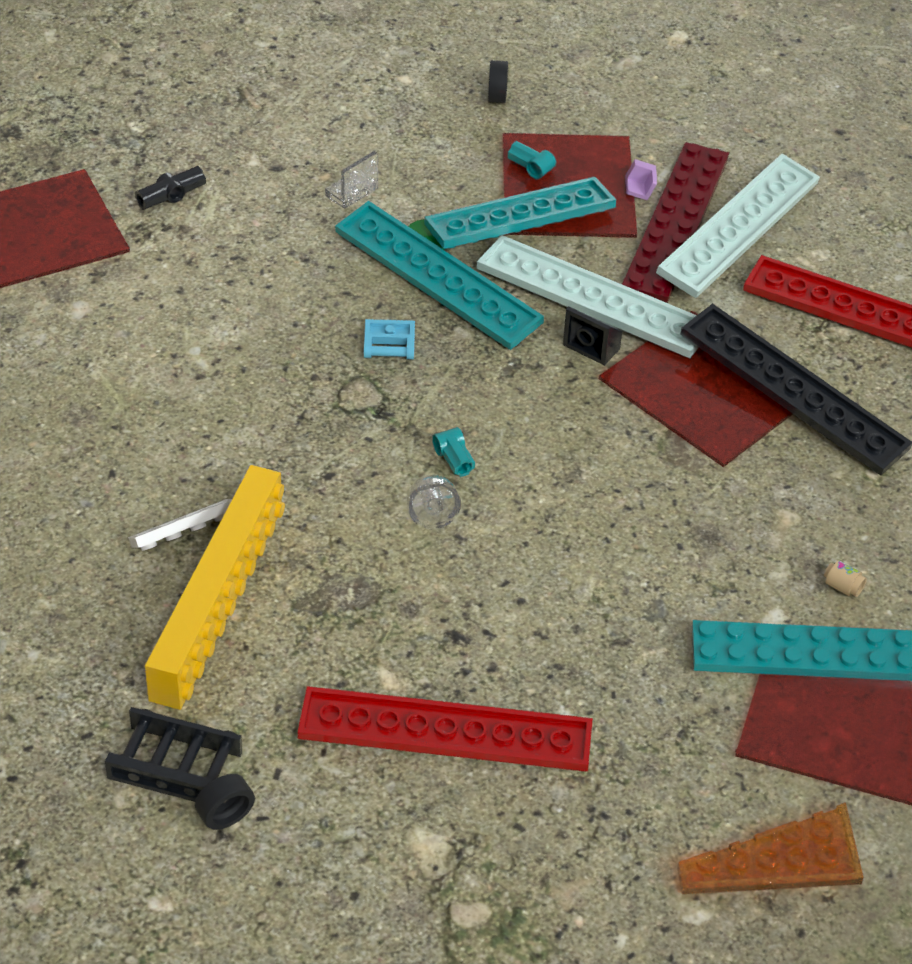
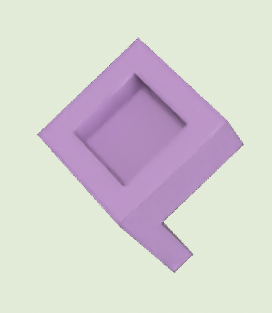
M634 159L625 175L626 193L648 200L657 185L656 166Z

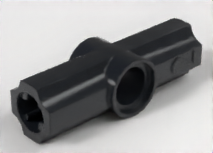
M199 166L174 176L171 173H164L160 175L155 184L136 191L135 198L142 210L167 200L171 203H177L182 200L186 192L205 185L206 177Z

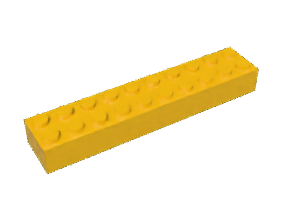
M254 465L249 466L145 664L148 700L150 702L181 710L185 701L191 699L194 683L197 678L200 679L202 677L207 657H212L215 641L218 636L221 637L223 635L226 619L228 616L233 615L238 595H243L246 579L248 576L253 575L258 556L263 555L266 540L268 537H272L275 530V522L284 513L285 503L282 502L284 484H281V472Z

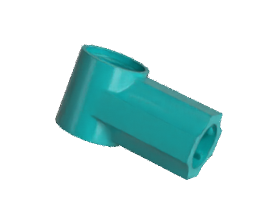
M516 141L508 151V159L525 167L528 174L534 179L542 178L556 166L554 155L547 150H542L539 153Z
M456 427L432 435L435 452L440 457L444 456L453 473L460 477L469 475L470 471L475 468V461L465 446V439L460 428Z

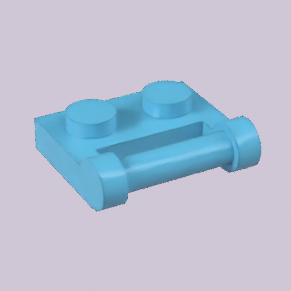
M365 319L364 358H372V356H397L414 359L415 321ZM372 344L407 345V347L372 346Z

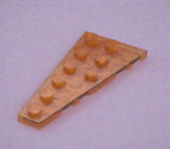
M846 802L837 805L836 809L823 813V811L814 813L812 818L800 822L794 820L755 834L753 839L740 843V841L730 843L728 848L717 852L708 851L678 862L677 868L682 895L861 885L864 879Z

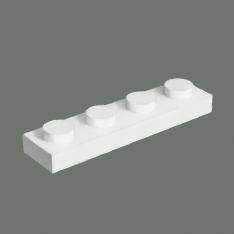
M232 499L222 500L128 537L132 548L141 547V550L144 551L157 546L156 541L162 538L170 541L182 536L181 531L190 528L191 531L201 529L206 526V521L213 518L215 522L221 521Z

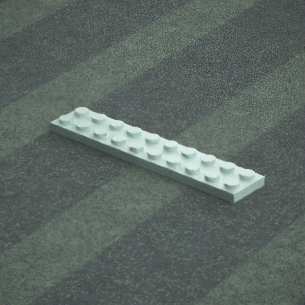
M781 154L658 266L656 273L689 295L697 298L816 186L820 177L784 154Z
M503 235L477 261V269L564 306L572 307L609 325L688 358L699 348L680 335L681 328L697 315Z

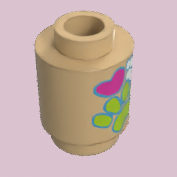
M840 560L835 564L830 563L824 573V577L827 578L826 584L847 596L853 595L858 597L867 582V578L862 576V572Z

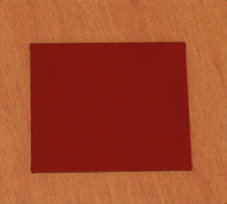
M503 133L504 198L596 177L616 199V208L608 209L604 212H595L583 217L570 218L562 222H554L505 235L637 238L634 196L626 193L625 175L632 165L629 136ZM516 141L539 153L542 150H547L554 155L556 166L542 178L534 179L528 174L525 167L508 159V151Z
M85 169L0 191V288L130 252V247Z
M690 311V313L698 315L694 311ZM647 341L599 375L600 381L722 467L728 465V463L793 415L700 348L688 358Z
M760 674L738 748L735 750V757L912 806V681Z

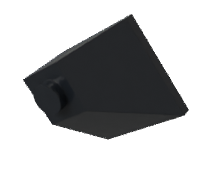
M568 306L565 314L563 346L605 366L621 348L622 331Z

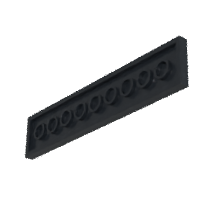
M713 303L681 328L680 335L880 476L911 449L912 441Z

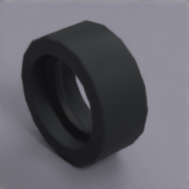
M490 61L489 103H506L508 61Z
M227 774L216 778L206 785L196 797L194 806L208 828L221 830L232 826L244 818L253 807L255 796L242 776Z

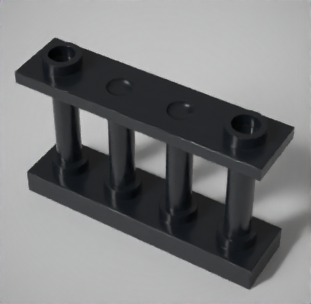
M131 707L129 710L131 729H134L123 754L108 753L105 759L107 779L195 802L201 790L219 777L228 754L241 757L243 753L242 735L229 730L223 731L157 714L148 709ZM145 733L161 736L160 742L149 762L134 759ZM173 740L189 744L178 769L161 766ZM201 747L217 751L207 775L204 777L189 773Z

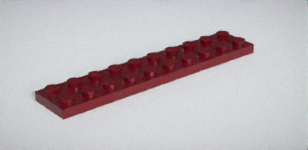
M685 142L622 285L668 303L675 285L656 273L658 266L700 228L728 162L729 152Z

